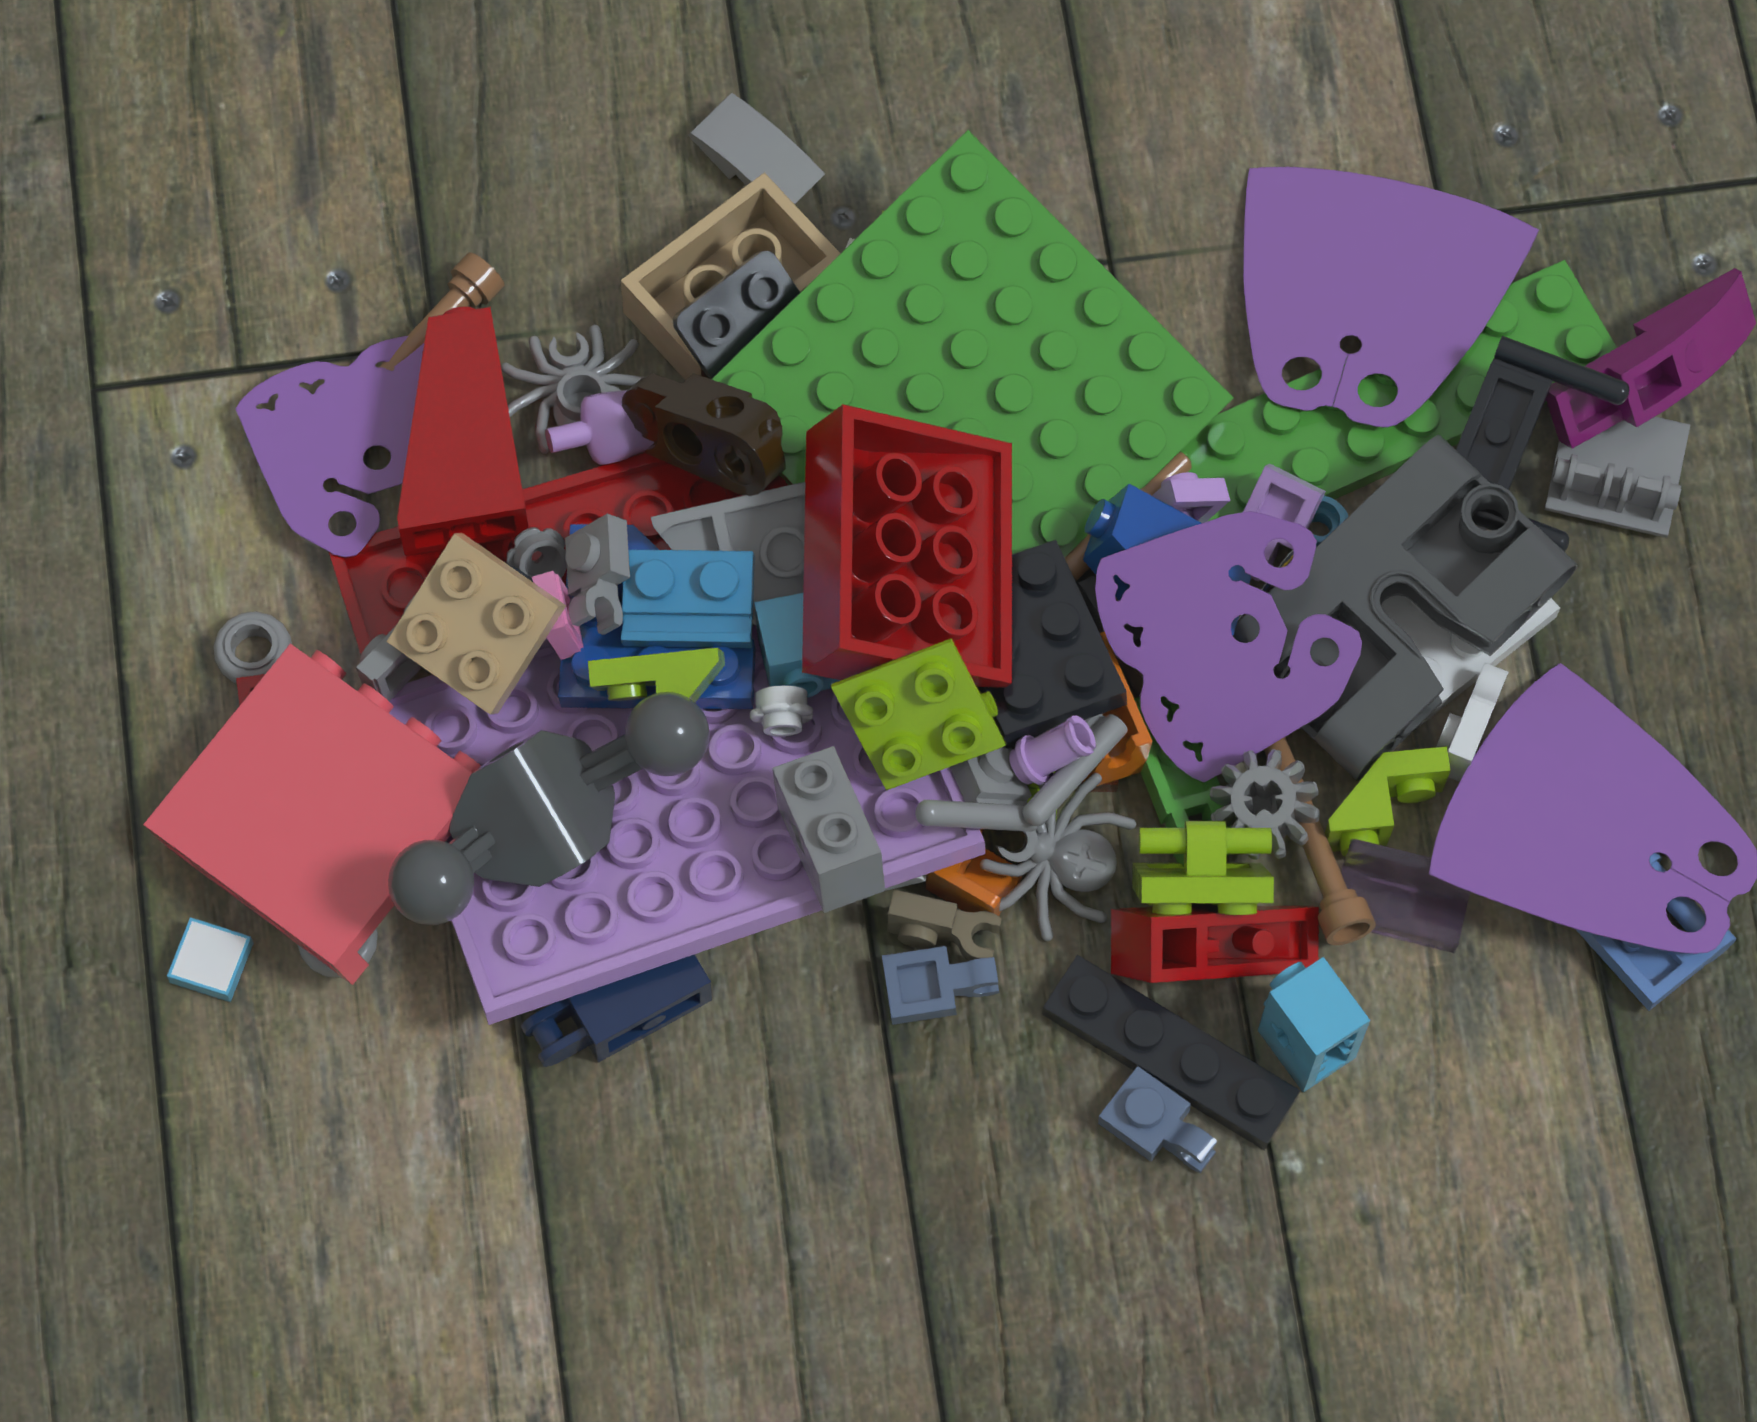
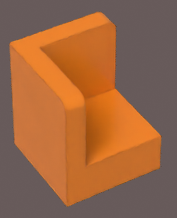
M985 848L984 855L927 874L926 890L947 902L956 903L957 908L962 911L973 913L988 911L999 916L1002 912H999L1001 898L1005 897L1021 882L1022 876L1012 877L982 870L980 862L983 859L1012 864Z

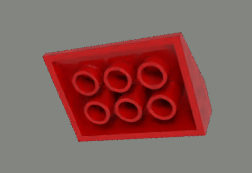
M842 404L806 431L802 673L843 680L952 638L976 687L1009 686L1012 684V443Z

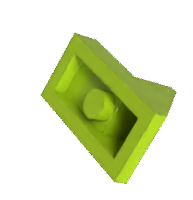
M718 647L588 661L590 687L597 691L607 690L608 701L646 698V686L656 685V693H679L696 703L725 666L724 652Z

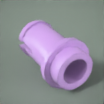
M1077 715L1071 716L1065 722L1035 738L1031 735L1021 737L1009 755L1012 770L1017 778L1025 784L1036 783L1044 785L1053 776V772L1083 756L1091 755L1094 752L1093 749L1096 748L1095 737L1089 725Z

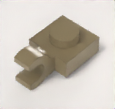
M894 889L888 911L887 932L898 935L897 939L901 943L918 949L935 948L936 944L950 947L951 942H954L959 947L962 956L967 961L994 956V950L977 946L973 942L972 936L980 930L999 933L1002 918L988 911L973 913L957 910L956 903Z

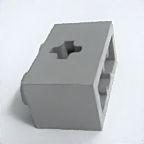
M832 746L773 767L778 809L823 913L884 892L885 882L881 850L835 747Z

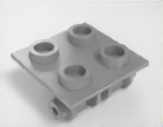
M1654 417L1639 427H1635L1623 420L1573 449L1559 442L1545 510L1667 538L1673 510L1677 508L1681 493L1679 480L1690 424Z

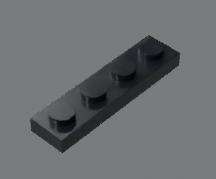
M1079 955L1075 957L1043 1006L1042 1015L1130 1069L1135 1070L1139 1066L1191 1103L1192 1107L1264 1151L1300 1094L1301 1090Z

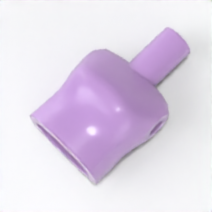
M627 390L602 392L586 396L581 402V421L545 430L547 445L551 453L586 445L591 458L599 465L622 461L643 453L654 442L642 437V433L635 429L623 409L622 397Z

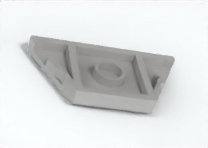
M805 482L763 491L753 496L745 495L651 517L653 527L672 550L753 551L755 556L754 602L803 593ZM754 602L752 625H756Z

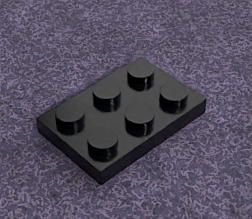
M1056 540L1012 555V684L1007 687H979L982 693L989 691L995 700L998 716L993 717L1006 742V748L1016 745V742L1025 735H1031L1035 738L1065 722L1071 716L1077 715L1086 720L1127 705V691Z

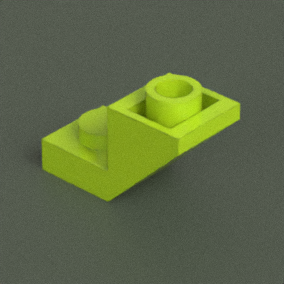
M1447 746L1383 752L1328 819L1325 834L1332 852L1341 851L1344 857L1357 858L1372 855L1378 852L1380 847L1387 846L1394 828L1390 797H1397L1398 801L1403 803H1417L1433 798L1437 792H1443L1451 771Z

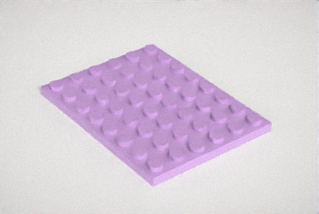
M752 625V639L756 648L753 709H756V692L769 687L758 642L756 625ZM547 638L497 714H488L434 675L407 683L389 701L394 706L389 714L403 724H406L411 717L419 720L442 740L437 748L448 756L454 758L459 751H462L481 766L499 753L541 730L580 739L588 744L593 751L625 734L628 717L634 708H561L558 698L561 659ZM828 689L807 698L808 705L813 708V718L802 724V732L791 736H770L765 734L761 722L755 723L750 719L749 713L753 709H702L710 730L709 744L703 758L695 767L680 775L658 776L642 769L613 784L615 802L610 841L598 853L573 870L540 887L489 880L474 873L472 898L465 910L451 920L488 1025L819 912L822 908L778 809L772 768L832 746L836 749L881 850L885 888L984 855L985 841L980 829L921 825L915 815L916 807L921 801L944 800L965 802L951 768H945L886 791L833 690ZM450 835L445 842H451L453 837Z

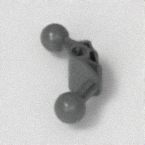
M660 692L646 697L634 707L628 717L624 735L593 751L588 744L580 739L541 730L499 753L470 775L450 822V833L453 840L449 843L441 840L418 841L406 847L395 858L388 877V889L393 904L403 916L415 923L440 925L459 916L469 904L474 890V873L489 880L540 887L578 867L598 853L610 841L615 802L613 784L642 769L658 776L680 775L689 771L700 762L707 750L710 737L709 725L704 712L693 700L682 694Z

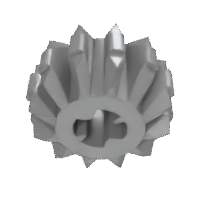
M1272 749L1270 751L1266 766H1258L1257 757L1252 750L1244 752V763L1247 771L1241 773L1235 766L1225 764L1221 769L1222 776L1232 787L1215 786L1210 790L1211 800L1224 806L1211 814V820L1225 821L1226 827L1231 826V828H1271L1273 854L1277 859L1286 856V848L1282 838L1287 835L1295 843L1304 845L1308 841V834L1298 822L1315 823L1319 820V809L1305 803L1319 794L1317 784L1311 781L1298 783L1305 772V766L1299 760L1292 762L1281 771L1282 755L1279 750ZM1273 794L1276 795L1277 812L1271 814L1263 809L1257 815L1253 814L1255 812L1252 801L1254 796L1258 795L1266 800ZM1248 854L1249 858L1254 860L1259 859L1261 855Z

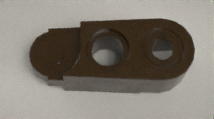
M651 373L649 376L641 378L622 397V407L635 429L642 433V437L654 442L645 450V453L734 493L748 496L759 494L786 470L785 457L781 446L783 428L777 411L766 402L752 398V393L694 373L683 383Z

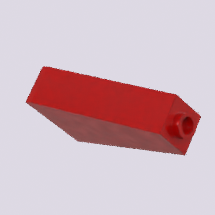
M467 306L456 307L446 311L443 315L428 317L397 515L405 556L444 550L454 533H463L480 544L515 538L523 530L529 528L491 307L481 309Z

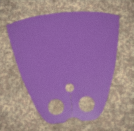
M1249 168L1245 203L1243 278L1252 356L1262 389L1270 400L1285 407L1310 411L1321 406H1333L1345 412L1347 417L1353 422L1376 427L1395 426L1404 421L1430 398L1474 344L1522 266L1539 229L1484 204L1402 181L1317 168ZM1346 336L1359 338L1362 342L1361 349L1354 354L1342 351L1340 348L1342 338ZM1297 357H1307L1314 360L1322 371L1319 383L1308 390H1296L1289 387L1282 377V369L1288 361ZM1384 374L1396 383L1398 394L1389 405L1372 407L1365 404L1359 397L1358 385L1361 380L1368 375Z
M1560 663L1535 681L1513 703L1475 754L1471 765L1468 766L1442 819L1434 844L1429 875L1493 901L1577 930L1659 950L1698 954L1715 950L1729 929L1730 918L1727 914V907L1730 901L1737 895L1749 892L1757 879V850L1734 818L1672 754L1602 694ZM1708 842H1720L1727 845L1737 856L1738 865L1736 870L1727 876H1717L1709 873L1699 861L1698 853L1700 847ZM1653 853L1665 854L1671 861V868L1665 872L1655 870L1650 864V856ZM1677 897H1687L1695 900L1705 912V925L1695 932H1685L1677 929L1667 917V904Z

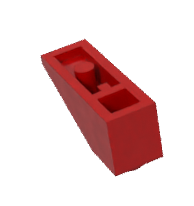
M1192 906V913L1184 915L1152 913V907L1111 909V974L1149 983L1280 974L1283 970L1297 962H1302L1307 968L1318 961L1319 907L1257 906V913L1249 915L1218 913V906Z

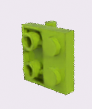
M1185 821L1184 828H1139V854H1184V867L1180 863H1133L1132 888L1140 902L1152 906V913L1190 914L1192 913V903H1212V905L1218 906V913L1256 914L1257 903H1274V877L1262 863H1226L1227 854H1271L1272 830L1271 828H1226L1225 821Z

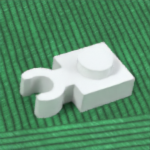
M1484 663L1463 716L1449 714L1436 746H1447L1451 769L1449 778L1460 782L1466 769L1471 765L1508 671Z

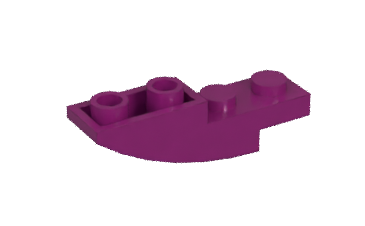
M1734 268L1633 324L1636 334L1634 339L1585 365V367L1627 382L1630 392L1624 403L1615 405L1556 382L1551 384L1546 401L1559 442L1573 449L1623 420L1635 427H1639L1690 394L1724 365L1744 343L1756 325L1742 272Z

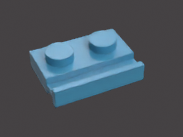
M629 550L630 578L623 582V628L621 631L623 646L701 648L725 646L728 648H752L755 570L753 551Z

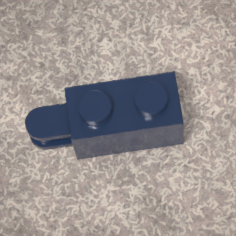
M694 954L555 1002L527 1018L522 1023L521 1028L527 1037L534 1036L542 1052L538 1055V1058L544 1067L555 1065L588 1046L599 1063L712 1001L711 981ZM572 1017L578 1030L564 1037L557 1024Z

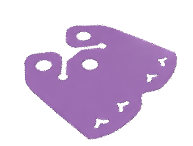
M408 336L385 340L369 346L349 366H338L329 362L316 361L285 370L254 387L241 399L235 408L280 513L295 533L333 555L341 557L356 556L379 528L380 517L378 510L370 503L338 491L327 492L323 487L324 481L334 478L338 484L366 494L403 483L424 343L394 366L393 371L386 370L383 367L378 368L375 365L379 362H389ZM317 380H324V383L316 389L314 394L299 386L300 383L311 385ZM278 394L274 411L256 408L259 404L268 403L271 396ZM372 446H383L391 454L389 464L380 470L368 468L363 462L365 451ZM345 511L351 513L356 519L354 531L346 536L333 534L328 526L330 518L338 512Z
M1258 512L1235 513L1156 538L1100 560L1096 573L1095 591L1098 612L1108 642L1117 657L1125 664L1137 669L1143 675V687L1140 696L1141 711L1152 735L1174 764L1194 779L1206 782L1221 774V769L1225 764L1235 766L1244 761V752L1252 750L1256 754L1322 715L1339 700L1361 655L1362 640L1357 630L1326 614H1314L1305 618L1299 625L1288 662L1290 674L1283 679L1277 678L1274 675L1273 669L1275 665L1279 664L1288 630L1270 594L1241 580L1237 582L1232 581L1229 577L1231 567L1240 565L1245 569V573L1282 590H1293L1301 586L1309 576L1317 543L1312 532L1301 524ZM1283 539L1293 547V559L1287 566L1278 568L1273 567L1267 562L1265 548L1272 540ZM1114 575H1118L1120 580L1130 585L1120 601L1115 599L1118 586L1113 580ZM1243 614L1256 618L1260 627L1256 639L1248 643L1239 642L1231 633V623L1237 616ZM1125 624L1133 627H1143L1140 647L1135 646L1133 633L1125 629ZM1330 638L1338 645L1339 656L1333 664L1320 666L1312 660L1310 649L1317 639ZM1162 696L1166 697L1170 702L1179 705L1171 722L1167 720L1168 709L1161 703ZM1183 741L1203 743L1201 762L1196 759L1193 750L1183 746Z

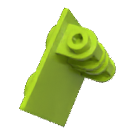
M952 638L831 684L837 700L886 791L1006 746V742L993 717L998 716L995 700L989 691L980 694Z

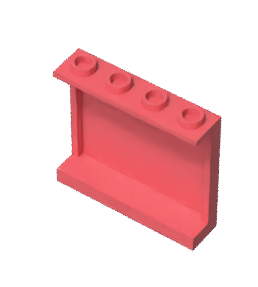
M290 643L143 825L165 847L353 985L369 966L358 954V950L394 907L388 889V877L392 863L402 850L415 842L422 840H441L445 842L451 835L450 822L470 775L480 768L481 765L462 751H459L454 758H451L437 748L442 740L419 720L411 717L406 724H403L389 714L394 706L375 689L363 683L358 691L342 680L347 673L327 655L316 650L309 657Z

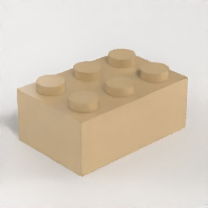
M764 172L621 280L623 313L685 380L693 373L708 378L674 329L673 318L677 312L757 252L770 251L775 254L800 292L841 253Z

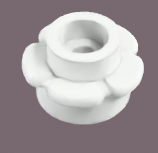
M772 686L757 691L755 694L756 709L751 710L749 713L750 719L755 723L761 722L763 732L770 736L796 735L802 732V724L813 718V708L808 705L807 691L796 686Z

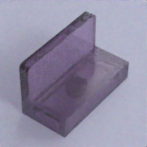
M1351 839L1343 861L1341 874L1347 888L1354 889L1358 897H1363L1367 900L1376 922V926L1371 933L1455 953L1459 944L1471 892L1429 875L1430 857L1358 839Z

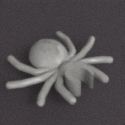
M592 325L589 328L593 354L590 360L588 342L584 336L576 333V349L578 353L567 357L561 355L557 351V342L555 337H553L549 344L548 364L540 339L537 336H531L528 340L531 354L538 369L545 375L521 370L509 363H503L501 370L511 378L545 386L539 387L512 401L508 405L509 416L511 417L518 410L538 399L547 397L540 403L535 426L539 450L543 454H547L550 450L547 445L545 430L547 429L551 407L554 406V418L558 426L581 421L580 410L584 397L602 392L621 391L612 385L633 386L641 378H644L643 376L607 374L633 355L639 346L636 339H631L623 350L606 363L600 365L604 360L603 337L600 327Z
M1099 773L1092 774L1076 789L1060 811L1057 821L1055 811L1035 831H1023L1025 842L1019 850L1008 851L1001 846H995L1003 857L1009 861L1021 862L1020 864L1000 863L990 859H983L980 862L982 870L994 874L1020 877L1028 872L1026 877L1010 893L1001 898L999 912L1014 905L1032 888L1038 879L1036 889L1037 921L1044 941H1050L1053 938L1048 913L1049 883L1055 898L1076 915L1099 923H1104L1107 920L1105 912L1082 905L1067 893L1062 886L1064 885L1069 889L1080 892L1098 890L1112 879L1116 871V854L1109 841L1094 831L1080 829L1082 826L1111 824L1128 830H1133L1136 827L1134 819L1110 812L1078 815L1068 824L1071 815L1085 796L1102 781V776Z

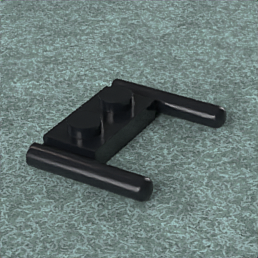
M1502 336L1456 451L1491 484L1501 485L1510 490L1552 382L1615 405H1620L1627 400L1630 392L1627 382ZM1489 509L1481 510L1472 517L1475 525L1491 531L1498 530L1506 523L1500 513ZM1528 518L1564 552L1567 550L1569 536L1565 531Z

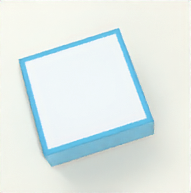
M190 917L167 974L169 983L231 1002L254 944L251 936Z

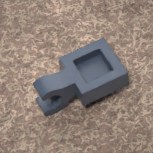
M946 946L882 956L892 1025L957 1015L954 996L984 997L999 993L994 957L949 964Z
M1139 1066L1136 1067L1099 1115V1125L1149 1161H1152L1161 1148L1164 1147L1189 1168L1201 1173L1216 1153L1213 1148L1217 1141L1211 1135L1193 1124L1183 1122L1190 1112L1191 1103Z

